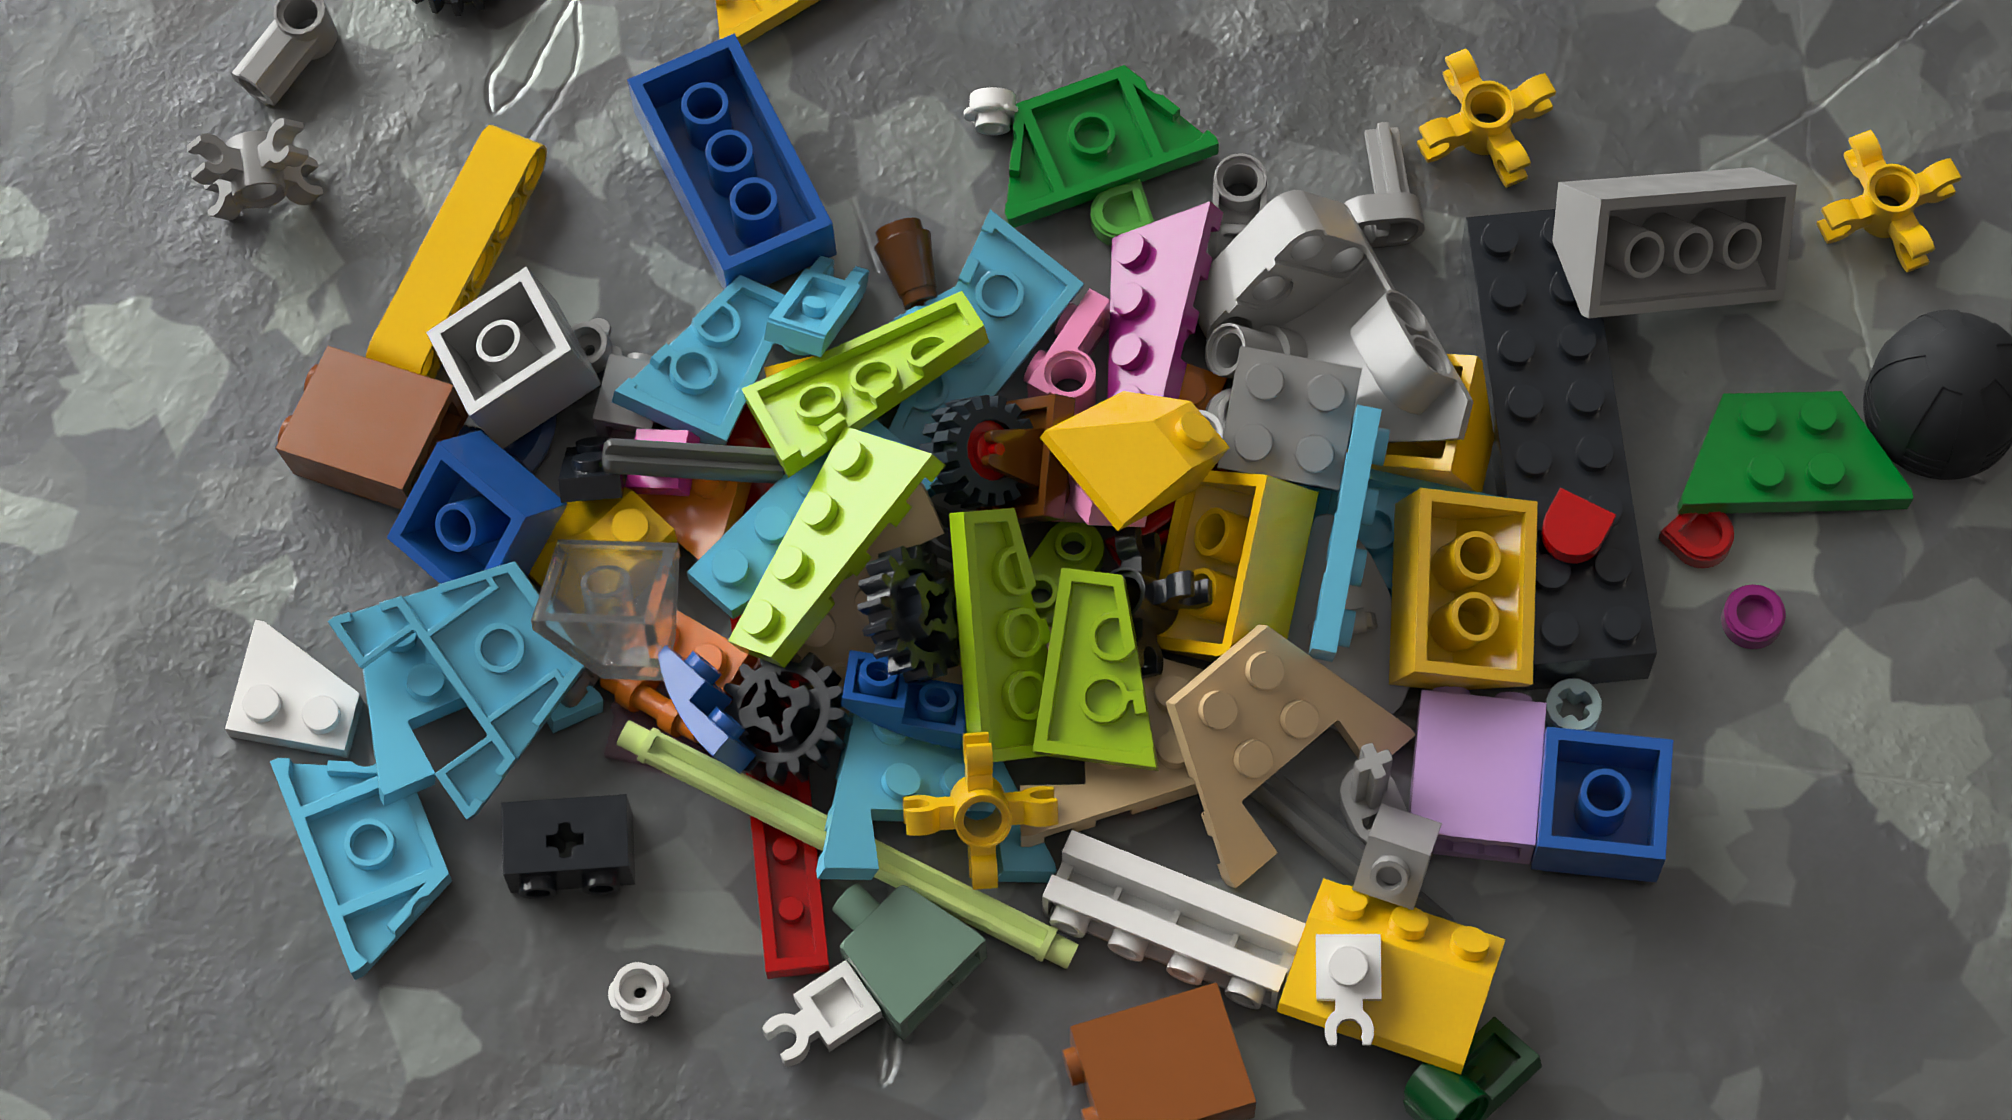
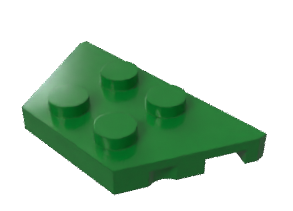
M1125 65L1016 103L1018 111L1014 115L1013 145L1010 155L1005 221L1013 228L1091 201L1099 193L1138 179L1143 182L1218 155L1219 142L1210 131L1206 130L1202 133L1180 116V108L1164 95L1156 94L1149 90L1146 82Z
M1842 391L1724 393L1718 403L1687 484L1677 504L1678 514H1708L1709 512L1764 513L1908 509L1914 498L1912 489Z

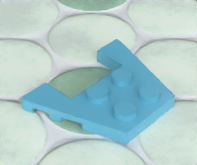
M515 561L438 584L437 587L405 597L399 596L379 602L378 605L356 612L340 614L327 621L355 662L362 669L415 632L487 733L483 740L435 773L466 820L469 821L478 815L588 666L586 659Z
M416 632L363 669L379 794L384 806L435 785V772L412 730L467 707ZM588 685L586 687L588 693L577 706L568 708L560 703L546 721L551 731L555 733L603 712V699L600 693Z
M849 712V716L853 719V725L845 730L843 742L846 746L844 750H841L835 778L837 779L834 800L832 807L828 811L824 830L827 832L825 843L816 868L817 879L872 880L879 870L872 821H904L902 797L912 795L949 797L954 785L961 778L965 777L963 739L960 749L935 745L892 732ZM965 719L964 733H967V729H966V719ZM1003 761L993 762V777L1002 785L1004 792H1018ZM978 802L968 808L965 816L974 820L984 819L993 813L996 806L989 802ZM1012 825L1007 837L1000 844L996 845L998 882L1048 883L1051 875L1056 873L1055 862L1045 843L1032 847H1021L1020 825Z

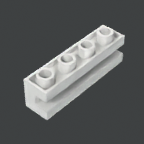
M1071 830L1062 850L1060 868L1056 876L1051 875L1042 896L1043 915L1049 917V923L1058 928L1059 931L1077 938H1083L1085 933L1106 940L1109 942L1107 946L1111 951L1129 960L1142 961L1144 956L1167 965L1166 971L1170 975L1192 985H1201L1203 980L1209 983L1217 982L1219 987L1226 989L1225 995L1229 999L1252 1009H1259L1261 1004L1273 1009L1277 1008L1306 924L1074 830Z

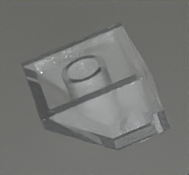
M558 539L531 619L533 630L602 679L664 681L658 654L665 645L673 650L676 640L680 557L678 543Z

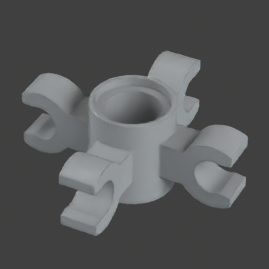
M280 118L272 124L268 132H243L231 137L226 144L217 136L207 133L199 135L188 144L187 151L189 153L199 154L207 160V162L202 163L191 172L192 179L203 184L204 190L219 193L216 204L208 209V216L230 221L240 214L243 207L250 209L269 207L282 201L285 196L295 204L309 205L323 194L322 187L310 185L303 179V177H307L319 167L318 161L309 156L308 149L292 146L295 136L304 129L303 122Z

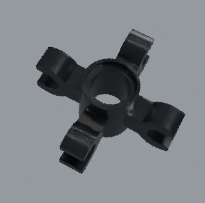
M1125 527L1115 532V548L1121 561V567L1113 570L1110 574L1123 575L1126 580L1144 679L1162 675L1163 654L1157 642V635L1164 633L1172 626L1177 618L1179 609H1196L1211 605L1212 580L1202 579L1194 581V572L1190 570L1169 574L1166 579H1156V562L1161 554L1159 534L1153 532L1141 535V527Z

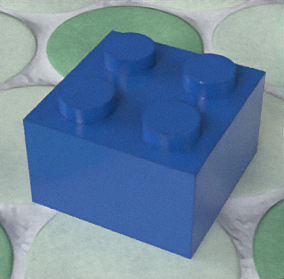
M479 430L437 442L387 539L440 584L513 561L518 563L525 575L528 576L565 510L567 503H561V499L557 494Z
M1547 727L1543 743L1536 844L1532 855L1531 869L1657 883L1666 860L1673 740Z

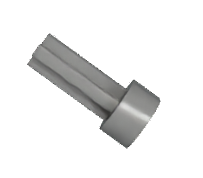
M1389 122L1377 123L1376 129H1369L1364 132L1374 194L1357 196L1344 203L1349 207L1371 248L1407 244L1419 238L1425 231L1420 199L1409 192L1399 128H1390Z
M1373 743L1365 744L1361 747L1359 760L1355 761L1354 769L1349 771L1342 780L1339 795L1340 809L1349 831L1365 844L1371 829L1366 830L1365 827L1369 824L1370 816L1378 813L1381 803L1407 811L1398 788L1390 776L1393 761L1392 754L1388 749L1377 753Z

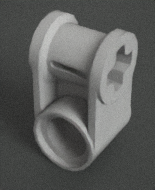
M1243 153L1232 154L1224 158L1216 167L1213 182V204L1224 213L1220 230L1218 232H1211L1208 242V254L1213 258L1212 262L1266 205V169L1252 155ZM1242 183L1248 185L1254 191L1246 196H1235L1229 193L1226 188L1232 184Z

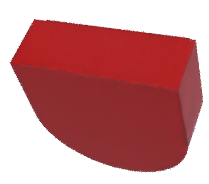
M1560 487L1544 518L1541 531L1543 544L1546 550L1560 561L1566 563L1587 561L1600 550L1614 524L1616 514Z
M1725 513L1679 514L1660 531L1658 539L1685 564L1695 568H1710L1720 564L1728 556L1734 541V528L1731 520Z

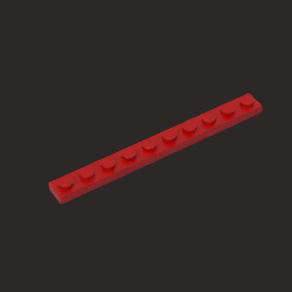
M746 403L726 445L771 448ZM752 482L743 515L774 484ZM742 614L736 617L735 619H732L730 617L732 632L735 629ZM757 658L758 661L753 667L754 671L761 667L760 658ZM790 681L792 688L800 687V681ZM760 743L755 744V747L762 751L779 753L778 747L775 744L764 747ZM790 771L783 786H777L767 777V773L760 780V782L813 808L810 775L808 776V781L802 783ZM750 815L767 979L830 971L821 879H817L816 874L818 863L817 848Z

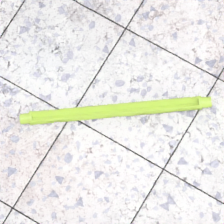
M630 720L624 726L616 745L638 755L637 761L643 764L646 763L823 851L827 833L824 830L828 815L744 773L739 774L724 763L661 733L660 730L654 727L650 731ZM875 839L879 870L874 875L875 878L895 888L901 885L908 886L953 917L1035 957L1036 960L1042 962L1045 958L1065 969L1068 968L1079 944L1057 934L1058 928L1052 925L1049 926L979 890H973L972 887Z

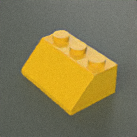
M1211 470L1194 491L1176 500L1159 580L1166 579L1169 574L1175 572L1193 571L1194 581L1202 579L1212 580V604L1203 608L1179 609L1177 618L1172 626L1164 633L1157 635V642L1161 651L1214 662L1258 624L1269 626L1288 639L1319 492L1269 475Z
M1419 488L1395 503L1389 685L1425 689L1462 687L1472 690L1525 687L1533 684L1537 501Z
M1323 878L1308 915L1277 1012L1325 1028L1328 1017L1335 1011V1001L1316 1000V934H1381L1382 1001H1363V1011L1369 1015L1374 1026L1372 1045L1461 1075L1506 939L1485 933L1476 927L1464 926L1423 912L1416 907L1411 910L1352 890L1353 886L1342 885ZM1344 1021L1337 1028V1033L1362 1041V1029L1355 1021Z

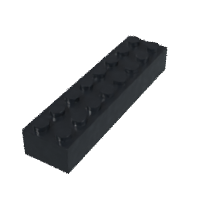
M1556 209L1466 217L1460 248L1476 356L1483 362L1494 432L1491 458L1497 496L1538 502L1533 684L1525 686L1526 690L1552 688L1558 682L1566 679H1581L1590 684L1648 679L1657 655L1603 317L1587 318L1580 313L1552 241ZM1560 487L1616 514L1614 524L1600 550L1594 557L1581 563H1566L1556 559L1546 550L1542 541L1541 531L1544 518Z

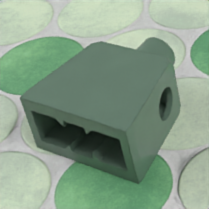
M856 883L839 897L832 909L853 930L840 945L842 960H847L881 1009L882 1016L902 1040H905L987 958L986 939L905 885L897 887L880 904L859 883Z

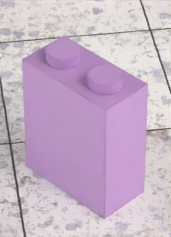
M1437 687L1433 691H1421L1417 711L1408 812L1442 823L1432 854L1530 864L1536 844L1547 703L1533 702L1530 696L1518 692H1502L1495 697L1470 695V692L1462 687Z

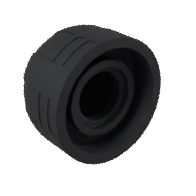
M1950 309L1938 310L1923 314L1916 320L1909 322L1883 345L1866 382L1863 395V412L1868 429L1893 462L1907 471L1923 477L1955 480L1971 477L1989 469L2006 454L2012 445V336L1995 322L1992 323L1983 317Z

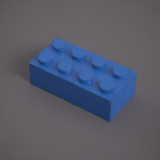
M735 33L627 79L634 113L723 290L739 275L766 286L812 266L820 256L830 258L837 255L833 223Z

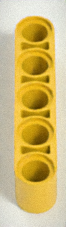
M488 125L482 131L373 334L367 349L366 358L435 379L442 362L426 332L477 299L541 177L547 156L545 145L494 125Z

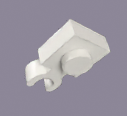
M1316 934V1000L1335 1001V1011L1328 1017L1324 1029L1329 1047L1337 1046V1028L1342 1022L1348 1020L1355 1021L1360 1025L1363 1046H1371L1373 1042L1374 1026L1369 1015L1363 1011V1001H1382L1381 934Z
M845 960L793 994L794 1000L801 1010L795 1015L788 1013L775 1015L764 1024L762 1030L768 1041L775 1038L781 1032H790L797 1037L795 1044L780 1054L785 1067H791L804 1060L809 1052L810 1043L820 1037L830 1052L882 1018V1012L850 964Z

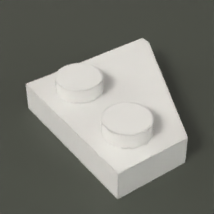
M255 620L225 730L229 737L349 758L363 699L359 692L266 622Z

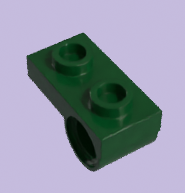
M1494 1016L1474 1035L1461 1075L1425 1062L1417 1068L1404 1090L1405 1099L1403 1103L1405 1110L1415 1120H1486L1542 1068L1540 1056Z

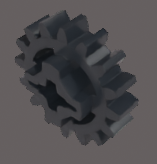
M919 545L905 548V546L897 547L879 553L878 559L867 562L865 566L870 577L859 580L858 584L860 589L867 595V601L859 603L857 606L858 611L868 615L869 624L863 628L862 632L864 636L871 637L876 645L873 652L874 657L879 659L887 656L888 673L891 676L902 673L905 683L919 680L924 682L947 675V669L958 666L960 662L955 650L960 649L955 605L956 593L949 583L952 576L949 570L938 572L937 556L934 553L923 556L921 546Z
M811 652L802 660L796 653L785 668L760 659L761 667L754 671L743 663L739 669L745 680L740 686L726 683L723 689L733 698L731 705H728L724 711L745 729L738 739L756 754L744 770L758 781L767 773V777L777 786H783L790 771L803 783L808 781V766L815 762L824 770L828 769L830 764L824 753L829 747L836 750H844L846 746L836 735L838 728H847L853 725V719L845 711L839 709L842 708L843 687L838 685L842 678L830 666L824 667V663ZM790 681L806 682L814 686V689L809 690L805 685L794 689L791 687ZM760 743L764 747L775 744L778 747L779 753L762 751L756 748L755 744Z

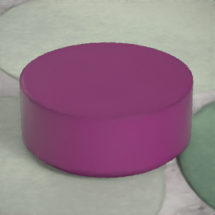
M1750 584L1737 588L1729 595L1722 611L1721 624L1726 636L1736 645L1746 649H1761L1772 644L1780 635L1785 623L1786 611L1781 598L1773 590L1762 585Z

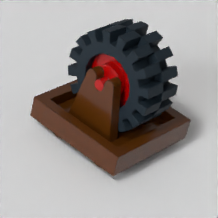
M1050 394L1007 401V398L999 395L992 397L983 395L952 400L945 403V408H939L931 415L937 423L925 424L922 432L923 435L932 438L931 443L920 444V450L933 454L945 464V467L937 475V480L930 485L935 494L947 493L943 501L950 505L961 504L960 508H977L976 511L1014 508L1019 524L1064 519L1065 505L1070 494L1068 471L1045 445L1040 436L1045 430L1074 416L1075 398Z

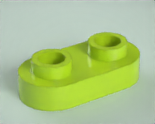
M1070 522L1056 524L1050 529L1029 559L1036 586L1031 590V593L1036 589H1045L1052 595L1046 602L1038 603L1034 601L1037 614L1040 618L1046 617L1048 627H1052L1061 567L1099 572L1102 568L1104 543L1100 533L1092 525ZM1070 541H1077L1085 548L1081 553L1072 555L1066 553L1063 550V546Z

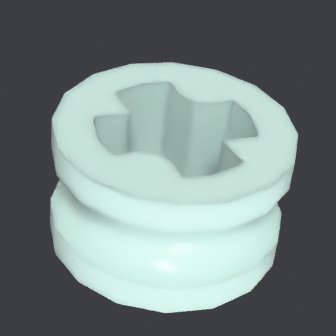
M1566 679L1558 682L1550 689L1546 699L1545 723L1547 727L1594 731L1602 711V700L1598 691L1590 683L1581 679ZM1567 698L1573 705L1582 701L1586 705L1582 715L1584 720L1578 721L1573 715H1568L1564 718L1560 716L1559 713L1563 705L1562 699Z

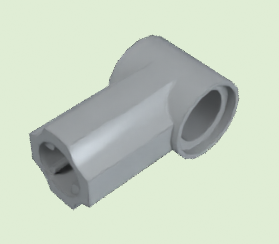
M278 0L274 6V21L231 73L235 82L242 86L250 96L265 105L275 106L311 60L321 58L333 49L337 41V30L323 0ZM315 19L314 23L309 27L296 29L297 25L302 21Z

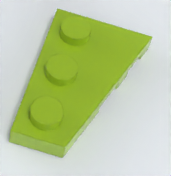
M1061 567L1033 752L1036 755L1159 771L1127 584L1123 575Z

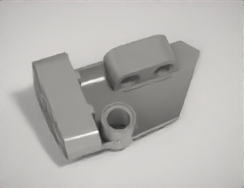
M1292 190L1276 196L1264 206L1211 263L1208 279L1199 281L1193 307L1200 312L1197 322L1207 339L1205 359L1208 368L1213 374L1234 380L1240 346L1362 368L1354 413L1357 405L1382 409L1379 427L1390 429L1388 443L1464 440L1473 405L1470 394L1426 317L1411 299L1395 290L1352 212L1344 203L1301 190Z

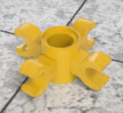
M1467 49L1445 57V62L1449 69L1443 71V77L1450 91L1459 99L1461 111L1448 118L1441 117L1430 120L1419 127V132L1423 138L1417 141V146L1426 162L1437 161L1447 156L1455 148L1463 145L1472 153L1490 155L1496 172L1506 188L1527 180L1528 175L1524 168L1530 166L1531 161L1522 144L1515 139L1511 128L1513 123L1525 118L1533 119L1540 117L1553 109L1549 98L1556 95V90L1546 73L1536 75L1510 91L1501 83L1482 81L1476 63ZM1486 113L1493 115L1498 121L1485 123L1479 121L1474 116Z
M1871 130L1850 137L1848 142L1852 149L1844 152L1843 156L1852 174L1859 178L1864 192L1858 197L1850 200L1841 199L1822 208L1821 212L1825 218L1817 221L1816 225L1826 244L1840 241L1856 230L1863 228L1873 236L1892 239L1897 257L1907 273L1928 265L1930 261L1926 254L1933 252L1935 246L1928 231L1919 224L1913 212L1915 207L1925 203H1937L1955 195L1956 190L1952 184L1961 181L1962 177L1952 159L1947 158L1938 161L1922 172L1915 174L1903 165L1886 164L1879 141ZM1877 197H1892L1899 202L1900 206L1885 205Z
M963 733L965 777L961 778L954 785L949 797L929 795L902 797L906 834L909 836H923L940 830L956 829L960 839L968 845L969 877L972 878V889L998 888L996 845L1000 844L1007 837L1012 825L1025 824L1035 827L1058 825V800L1054 798V787L1037 786L1018 792H1004L1002 785L993 777L992 743H989V733ZM978 802H989L996 806L993 813L984 819L974 820L965 816L968 808Z

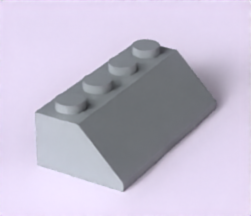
M1753 167L1558 182L1552 241L1581 315L1587 318L1783 300L1797 184Z

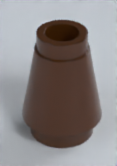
M914 217L899 219L880 227L875 232L878 243L874 246V251L899 298L902 300L904 309L909 310L915 306H925L926 301L938 296L936 292L931 232L923 229L921 220Z

